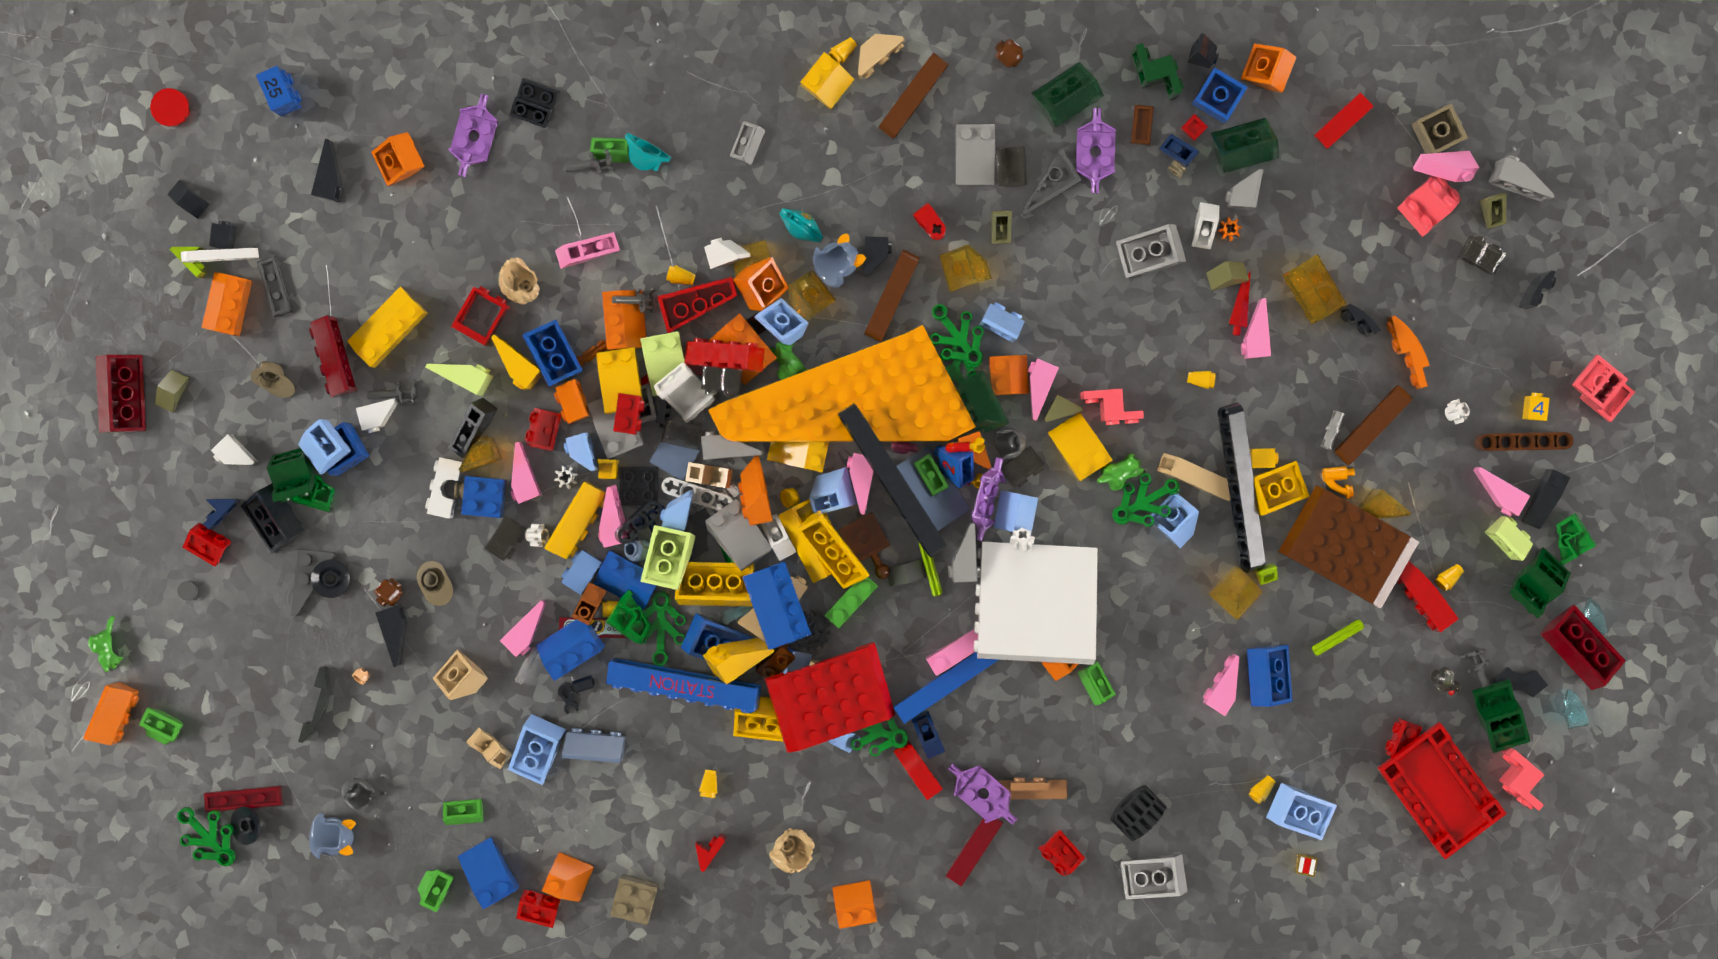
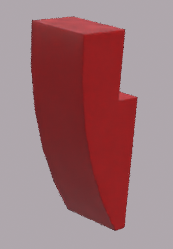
M1360 92L1314 136L1328 149L1374 106Z
M909 740L904 747L896 748L893 751L926 800H929L943 790Z

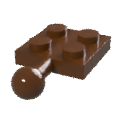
M873 512L839 529L845 543L860 562L871 557L876 566L875 574L878 578L885 579L890 575V568L882 563L877 554L879 551L889 547L890 544Z

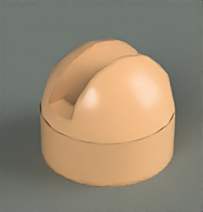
M359 668L352 674V677L358 683L364 685L369 678V672L365 671L364 668Z

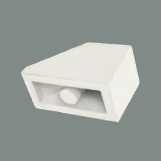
M1200 202L1192 239L1193 247L1211 249L1219 222V205Z
M722 238L714 239L710 245L704 247L710 269L724 267L751 257L748 251L733 241H722Z
M390 399L356 408L361 430L368 431V434L380 431L379 427L385 426L397 406V399Z
M227 434L211 450L215 454L213 456L214 459L220 464L257 465L259 463L234 435Z
M778 514L772 516L773 521L761 523V526L779 561L796 553V549Z

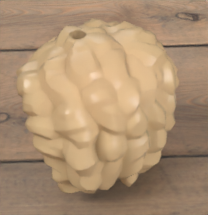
M518 257L506 260L499 272L501 292L509 300L522 305L535 300L540 290L535 272L530 270L524 261Z
M789 828L777 838L775 846L769 855L777 868L787 873H799L804 868L806 869L813 859L811 854H813L815 844L803 830Z

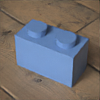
M586 550L576 552L571 560L574 562L571 568L567 567L561 576L564 578L561 583L580 595L584 593L588 583L592 581L603 563L602 560Z

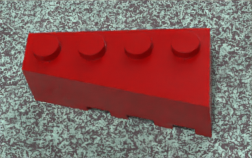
M733 276L657 296L667 333L736 297L738 293Z
M694 338V342H686L684 362L686 365L763 372L765 348L758 347V343L747 342L746 345H741V342L729 341V344H725L722 340H711V343L705 342L706 339Z

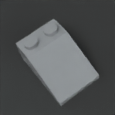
M995 124L956 125V185H994Z
M1508 156L1495 162L1488 184L1540 203L1554 198L1551 190L1525 163L1520 162L1519 158Z
M1173 224L1116 241L1126 278L1186 262L1177 226Z
M603 398L587 404L608 459L645 443L640 431H637V435L613 431L615 413L605 414Z
M717 431L706 432V436L701 437L703 460L763 455L762 450L741 442L728 441L721 435H718Z
M735 499L705 520L708 532L740 571H743L770 552L772 547L757 525L750 526L748 518L744 519L743 506Z
M969 522L952 559V566H948L949 578H952L953 582L977 581L975 523Z
M1182 854L1120 861L1126 900L1175 897L1187 893Z

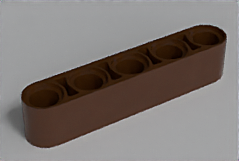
M933 52L883 119L878 129L894 140L942 76L949 63Z
M904 249L902 250L864 335L882 342L920 260L919 256Z
M1400 385L1394 387L1334 450V453L1347 466L1350 465L1413 398Z
M1567 432L1480 434L1474 441L1475 447L1480 451L1566 450L1571 448L1574 443L1573 436ZM1542 436L1546 438L1545 446H1541L1540 444V438ZM1561 436H1563L1566 441L1563 446H1561L1559 443V438ZM1485 437L1489 440V445L1486 448L1482 445V440ZM1503 437H1506L1508 440L1506 447H1503L1501 444ZM1522 437H1525L1527 439V445L1525 447H1523L1520 442Z

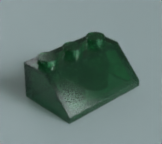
M1080 62L1032 92L1034 99L1045 116L1055 127L1063 124L1104 97L1097 79Z
M1266 118L1211 133L1216 157L1223 173L1279 158L1278 139Z
M974 371L956 381L958 385L956 386L957 392L961 397H964L966 401L964 405L968 413H972L975 419L973 422L978 431L986 433L1009 424L984 371Z

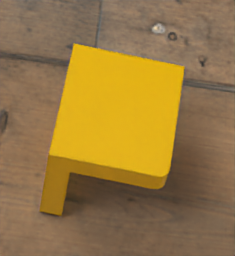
M597 459V463H599L598 479H618L619 460Z

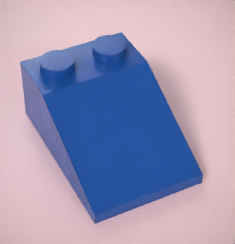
M696 613L681 648L687 654L705 660L703 655L713 646L748 640L753 637L712 618Z
M492 837L458 856L470 887L482 909L496 903L520 887Z

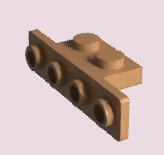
M1014 777V780H997L1011 792L1010 800L1067 799L1066 779L1033 777V780H1026L1025 777Z

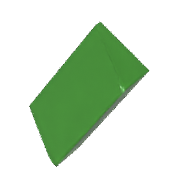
M591 138L590 152H593L598 160L606 159L604 150L608 149L612 162H629V145L626 139Z
M931 454L913 463L932 496L949 487Z
M1098 661L1094 665L1091 664L1077 672L1094 705L1103 704L1116 695Z
M482 799L443 802V821L445 825L483 822Z

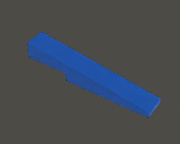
M974 652L925 684L921 689L894 705V709L905 724L999 659L977 658V652Z

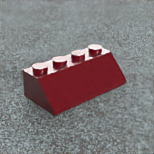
M326 315L310 322L311 328H309L311 338L315 339L316 342L314 349L316 356L320 357L321 360L320 371L327 381L325 383L327 394H330L331 397H339L357 392L337 318Z
M142 355L96 356L99 433L146 431Z
M1571 605L1550 621L1540 633L1591 690L1606 686L1626 661L1575 605Z

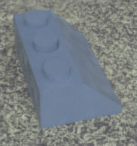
M573 727L572 730L566 732L562 758L620 763L624 758L626 735H621L620 731H610V734L602 733V730L591 729V732H584L583 728Z

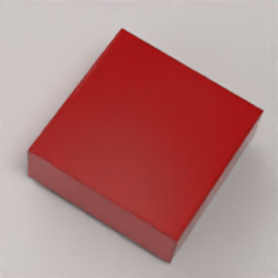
M1196 114L1181 127L1193 141L1208 128Z

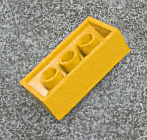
M400 286L347 342L356 354L370 367L376 368L418 325L428 312Z
M583 482L544 549L566 560L570 556L573 558L579 549L576 547L580 540L584 541L589 532L586 530L589 524L593 525L599 515L596 514L600 507L603 509L606 492L590 482Z
M810 499L779 514L778 517L812 582L815 583L828 577L831 573L797 531V528L805 519L814 514ZM824 513L823 515H824V516L826 517V519L830 522V520H829L827 514Z
M821 511L808 516L797 528L800 535L843 589L869 577L866 568Z
M688 562L679 590H675V600L679 605L753 607L742 577L755 572L754 563L740 571L735 563Z
M760 697L759 708L752 713H743L741 709L735 708L733 736L783 742L769 697Z

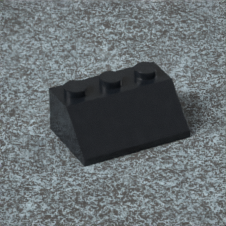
M272 483L257 490L241 505L271 554L296 539L305 531L302 523L297 519L287 502L273 501L271 495L274 487Z

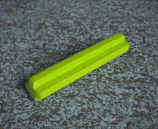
M919 543L932 595L939 596L943 592L934 559L927 555Z
M1356 620L1312 646L1313 653L1319 656L1364 629L1362 621Z

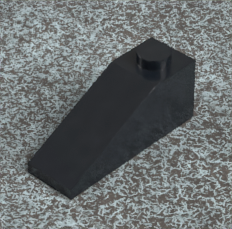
M1201 33L1192 44L1187 63L1210 69L1218 60L1217 46L1205 34Z
M325 139L311 195L338 203V200L342 198L344 189L342 187L334 143L329 139Z
M485 398L471 402L448 448L462 459L465 458L491 423L498 408Z
M1546 469L1522 521L1537 529H1541L1563 495L1571 477L1554 469Z
M401 604L376 612L393 667L401 665L407 626L406 618H408L405 607L402 608Z

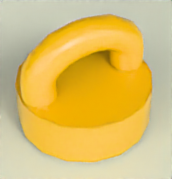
M790 487L783 489L780 493L781 503L785 507L789 508L799 504L800 497L796 489Z

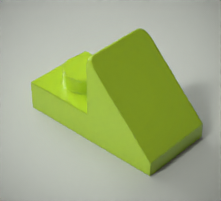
M171 247L169 250L181 261V252L204 250V248ZM201 262L183 263L198 278L202 279L207 274L203 269L205 266Z

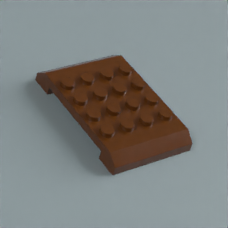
M1316 485L1278 552L1381 609L1419 541Z

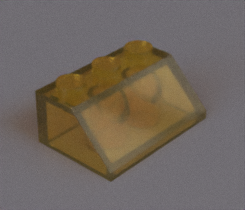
M1318 254L1283 274L1286 284L1292 290L1296 301L1302 307L1306 318L1311 324L1329 316L1347 304Z

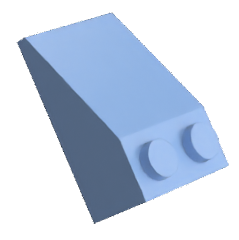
M996 302L994 305L990 303L979 325L1013 343L1017 340L1025 321L1021 319L1022 316L1012 311L1010 314L1004 311V306Z
M531 714L523 725L508 770L543 785L561 746L566 729Z
M1281 782L1266 818L1281 827L1322 840L1337 805Z

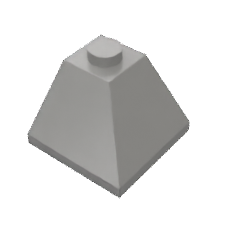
M1263 169L1257 170L1232 187L1230 191H1227L1225 202L1228 203L1227 208L1246 212L1256 208Z

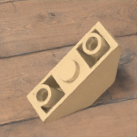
M874 34L860 46L858 69L860 80L863 77L866 79L875 72L874 68L877 65H884L889 60L888 56L893 52L895 54L904 47V37Z

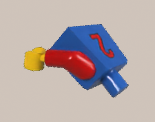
M981 437L971 444L970 442H950L944 447L939 445L934 450V454L939 457V470L958 488L970 484L980 488V479L983 474L979 473L974 478V452L971 449L976 453H981L984 450L985 445L982 444L985 440Z

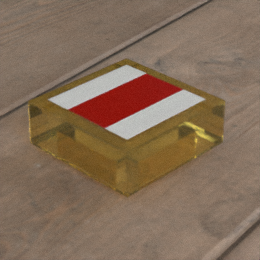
M1298 854L1294 872L1315 877L1318 858Z

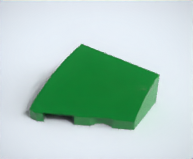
M315 475L317 479L309 495L292 497V502L329 512L335 495V489L324 483L319 475Z
M1576 512L1556 524L1559 535L1560 563L1562 565L1596 546V543Z
M627 590L612 610L606 623L634 643H639L643 641L651 625L647 618L643 616L640 605H636L631 596L633 593Z

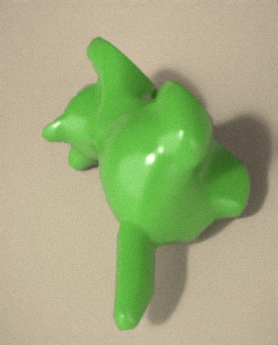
M778 342L776 343V348H769L777 357L776 361L780 364L777 376L781 380L808 370L802 361L793 354L792 346L794 343L789 346Z
M1130 453L1120 462L1109 463L1102 467V476L1098 478L1097 482H1107L1111 490L1117 491L1124 486L1127 479L1143 474L1144 469L1140 467V459L1135 458V454Z
M111 616L108 619L106 630L90 636L88 640V646L93 653L98 654V661L105 672L109 671V667L115 669L123 659L122 656H117L113 653L111 633L115 616Z

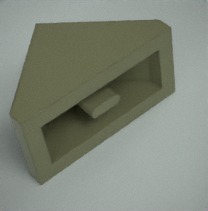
M1505 192L1479 201L1487 229L1506 224Z
M992 211V244L1011 243L1012 211Z
M1226 261L1206 273L1212 291L1249 281L1243 262Z
M170 370L157 386L155 405L174 413L189 377Z
M1056 395L1043 418L1044 423L1081 412L1082 407Z

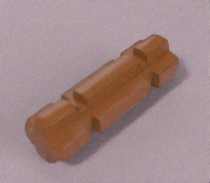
M600 340L596 343V346L593 345L583 352L582 356L576 357L581 367L585 365V362L594 359L597 353L604 352L607 349L604 340Z

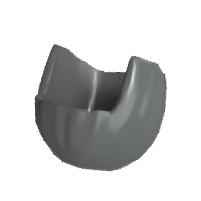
M1003 428L997 431L995 447L1001 458L1012 459L1023 453L1026 447V437L1021 431L1015 428Z
M362 778L349 779L343 784L341 789L343 801L353 811H359L371 801L375 791L372 785Z

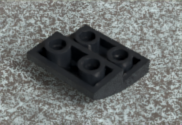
M522 78L517 97L514 98L509 115L546 128L560 91Z
M1548 271L1538 275L1525 291L1519 308L1530 309L1540 305L1543 299V293L1541 292L1549 291L1555 285L1556 277L1554 276L1556 271Z
M1348 304L1339 308L1342 320L1345 323L1348 322L1349 325L1357 323L1356 327L1361 335L1364 334L1367 337L1381 331L1373 319L1358 307Z

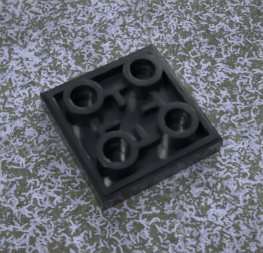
M620 467L621 505H643L647 501L659 502V467Z

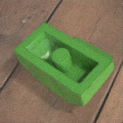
M148 707L139 726L145 729L148 737L166 745L168 742L176 740L183 723L161 710Z
M439 869L426 871L417 889L421 897L419 904L437 912L455 877Z

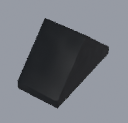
M181 180L167 194L178 206L197 219L210 205Z

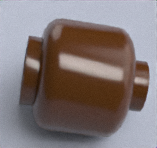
M1012 39L1001 40L995 47V58L1007 68L1016 67L1024 57L1022 55V47Z
M392 578L382 580L374 591L377 597L375 601L383 607L386 605L394 606L403 595L401 590L403 586Z

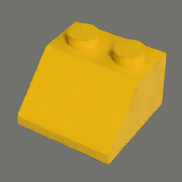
M824 52L801 80L800 84L801 87L831 110L855 79L838 62Z

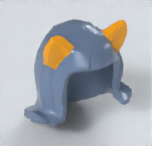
M848 234L841 235L837 242L828 244L823 250H820L819 247L815 248L812 259L814 269L821 281L828 287H840L844 283L843 278L854 272L856 267L862 265L866 260V257L863 254H858L857 249L849 243L850 237Z
M323 812L316 815L310 828L309 848L317 859H320V854L329 856L338 854L344 856L352 855L353 849L351 845L354 840L352 829L356 825V821L352 819L341 820L335 817L325 818Z

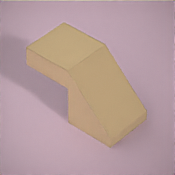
M688 462L685 481L730 488L733 469Z
M478 728L466 741L470 747L482 753L487 762L499 769L513 756L499 741L481 728Z

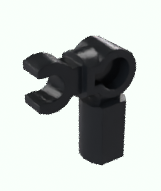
M591 675L572 681V684L564 682L559 686L558 695L565 702L564 711L566 714L570 713L568 708L570 705H573L576 711L579 710V704L573 699L575 698L573 692L580 693L595 688Z

